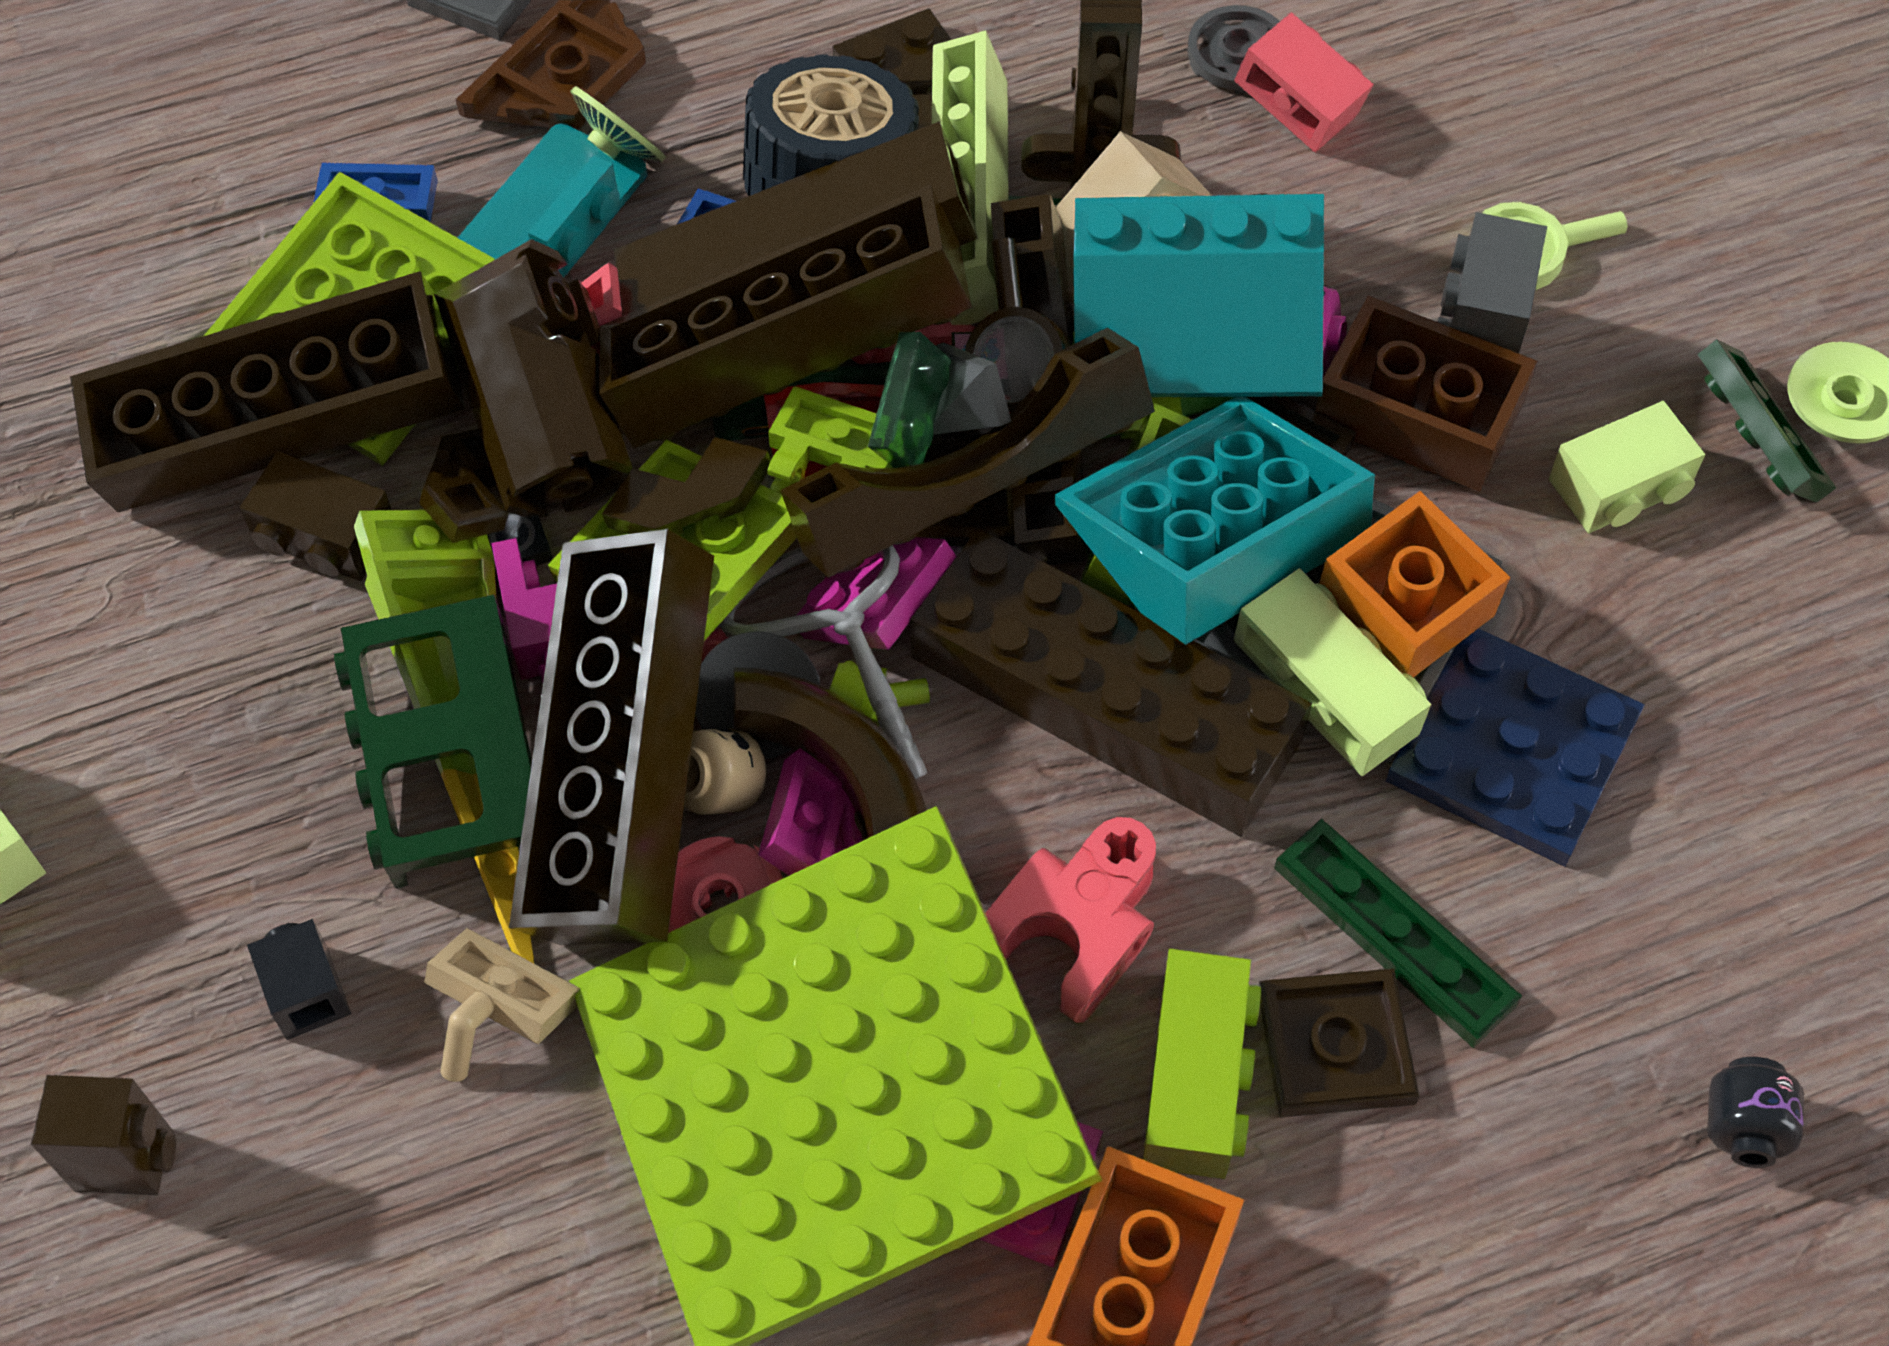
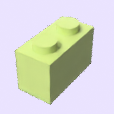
M1663 400L1561 444L1548 480L1589 534L1609 524L1613 527L1625 525L1638 516L1642 510L1659 502L1672 504L1685 497L1695 486L1694 479L1705 457V453Z

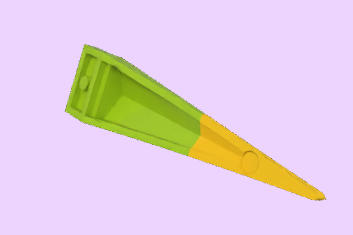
M425 510L359 511L354 524V530L367 573L365 587L378 619L494 594L496 597L494 556L487 535L452 543ZM437 636L390 647L414 709L448 702L458 696L460 687L451 641L448 638ZM461 753L435 759L460 824L478 820L483 814V803L474 758L469 754ZM518 847L475 856V862L511 952L534 963L531 936L509 928L519 859Z

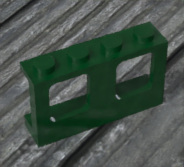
M495 594L340 628L344 651L334 653V661L342 691L352 689L355 709L345 711L344 715L353 750L359 748L363 750L366 769L355 771V778L363 809L373 807L377 829L366 831L367 846L374 870L384 868L396 889L408 886L406 872L520 846L532 758L505 627ZM437 636L448 638L451 641L460 687L458 696L444 703L385 716H377L366 654L373 650ZM461 753L471 755L474 758L483 803V814L481 817L470 823L408 837H399L388 771Z

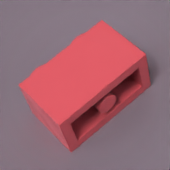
M1292 12L1248 49L1234 80L1315 153L1357 117L1374 85L1362 74L1357 66L1345 60L1321 38L1315 29L1307 26Z

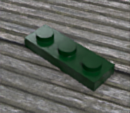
M1716 339L1697 354L1710 372L1704 377L1706 384L1719 400L1725 404L1731 403L1740 416L1735 422L1737 430L1753 448L1757 450L1761 448L1772 463L1766 468L1767 474L1785 495L1791 496L1794 493L1817 503L1836 489L1830 477L1742 351Z

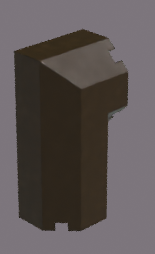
M533 239L435 293L434 296L505 510L508 513L526 518L536 515L542 518L549 516L545 505L562 502L564 511L567 513L581 510L616 492L624 482L622 472L629 474L632 464L617 421L599 394L600 372L595 360L597 349L591 346L600 342V326L588 291L578 278L567 283L558 271L568 265L559 252Z

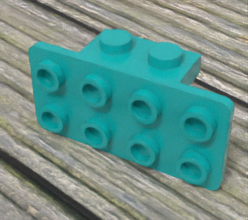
M557 124L547 132L458 238L494 259L533 239L559 252L568 264L558 270L564 278L646 179L648 174L646 163L644 160L620 151L617 157L612 159L587 140L588 134L565 124Z

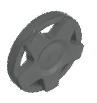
M1244 5L1223 6L1205 13L1195 22L1189 34L1187 50L1193 72L1197 77L1201 76L1219 87L1232 89L1237 94L1247 93L1234 81L1248 49L1280 21L1264 10ZM1231 20L1243 21L1240 25L1232 26L1224 23ZM1201 37L1207 44V47L1199 51L1197 42Z

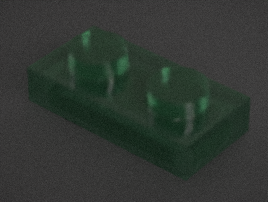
M899 332L868 447L893 468L917 465L924 462L926 451L933 439V425L942 392L947 387L951 359L921 332Z

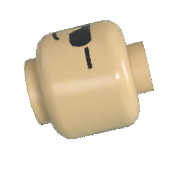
M734 728L704 729L693 732L684 807L700 815L745 811L756 803L764 789L767 773L765 757L758 742L749 733L734 731Z

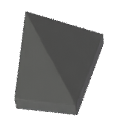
M944 342L933 346L920 436L997 427L1012 422L996 363Z

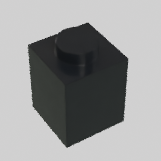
M313 919L300 924L287 923L270 930L264 938L247 944L270 1013L286 1040L352 1014L328 947Z

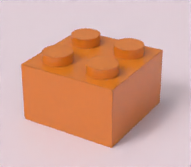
M1419 491L1326 558L1319 584L1325 586L1332 593L1339 609L1357 628H1364L1375 637L1381 647L1382 654L1401 673H1407L1415 677L1495 616L1511 577L1431 500Z

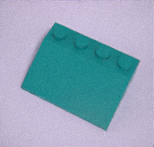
M1324 194L1075 198V343L1108 327L1138 346L1151 397L1322 396Z
M1235 397L1055 494V505L1141 614L1184 644H1188L1240 613L1241 608L1300 568L1306 574L1323 564L1326 558L1371 527L1375 474L1246 397Z

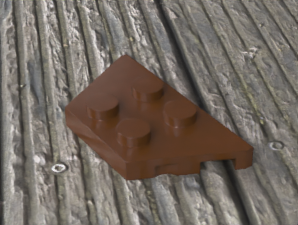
M559 0L455 99L459 115L468 119L552 128L557 124H565L579 130L587 120L573 99L572 89L576 86L604 105L646 63L644 46L635 32L625 26L624 15L615 2L611 3L609 0Z

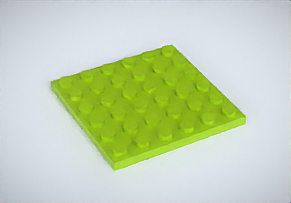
M937 806L668 933L667 942H648L569 980V983L580 988L575 996V1000L695 1346L752 1345L1102 1181L956 845Z

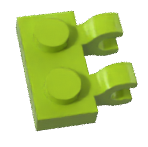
M794 386L768 432L770 447L778 449L767 469L768 475L775 477L770 489L781 494L780 490L804 479L809 460L825 466H830L837 462L861 468H893L908 440V424Z

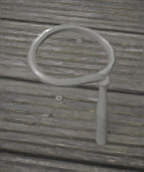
M892 545L878 552L885 559L883 569L874 582L850 602L844 611L826 609L750 625L734 622L735 611L761 586L788 569L809 560L803 554L801 547L783 554L719 624L726 637L750 631H763L785 637L834 626L836 633L846 635L870 704L873 711H876L875 715H877L876 718L881 729L884 730L883 732L902 754L915 779L927 774V769L920 757L915 742L913 743V739H911L913 737L908 725H905V718L900 707H898L896 697L860 627L864 621L863 612L889 589L898 575L900 557L894 546Z

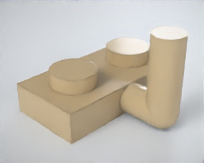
M466 928L427 963L425 984L462 1003L449 1017L440 1070L441 1075L446 1080L452 1082L462 1081L468 1076L475 1031L487 1018L539 1045L576 1008L575 996L580 988Z

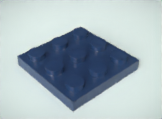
M1478 628L1456 645L1427 698L1431 703V707L1420 735L1399 750L1388 771L1385 782L1566 867L1645 704Z

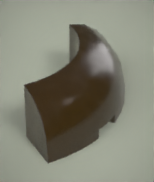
M733 668L734 731L746 732L753 738L778 743L795 751L801 748L828 767L843 784L842 788L858 814L865 840L927 811L915 777L902 754L871 718L852 703L822 686L786 673L760 668Z

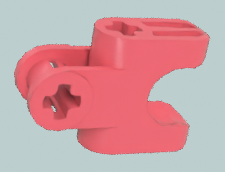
M1116 817L1104 821L1092 832L1069 863H1066L1046 848H1041L1028 860L985 912L1005 959L1009 958L1011 953L1022 942L1034 937L1049 936L1058 938L1071 947L1077 960L1072 969L1066 974L1061 985L1060 1011L1076 1023L1085 1022L1093 1014L1142 951L1154 928V922L1136 911L1134 907L1148 892L1152 884L1156 842L1152 832L1143 823L1132 818Z

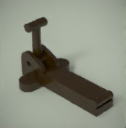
M1080 0L1076 68H1071V90H1075L1071 134H1035L1023 142L1021 147V169L1028 178L1043 182H1070L1071 190L1120 131L1181 161L1180 144L1175 139L1163 135H1133L1142 33V0Z

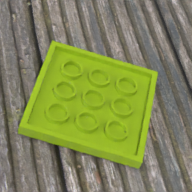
M339 172L204 336L421 271L434 293H437L495 259ZM415 424L347 445L383 466Z

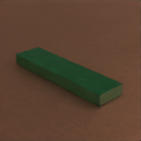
M1322 818L1276 859L1274 869L1382 967L1385 969L1394 968L1396 979L1473 1049L1518 1006L1522 995Z

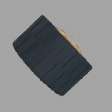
M828 54L812 57L802 56L769 68L768 72L760 74L753 81V87L748 89L746 95L743 180L747 195L750 196L918 130L919 106L917 100L913 98V92L890 71H885L879 68L878 65L868 61L856 60L854 57L842 55L841 57L828 56Z

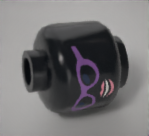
M1742 1057L1729 1063L1728 1068H1724L1712 1077L1709 1088L1708 1137L1717 1148L1731 1154V1158L1735 1163L1749 1168H1767L1773 1166L1777 1158L1788 1156L1800 1147L1803 1137L1804 1090L1799 1081L1786 1072L1782 1064L1763 1057Z

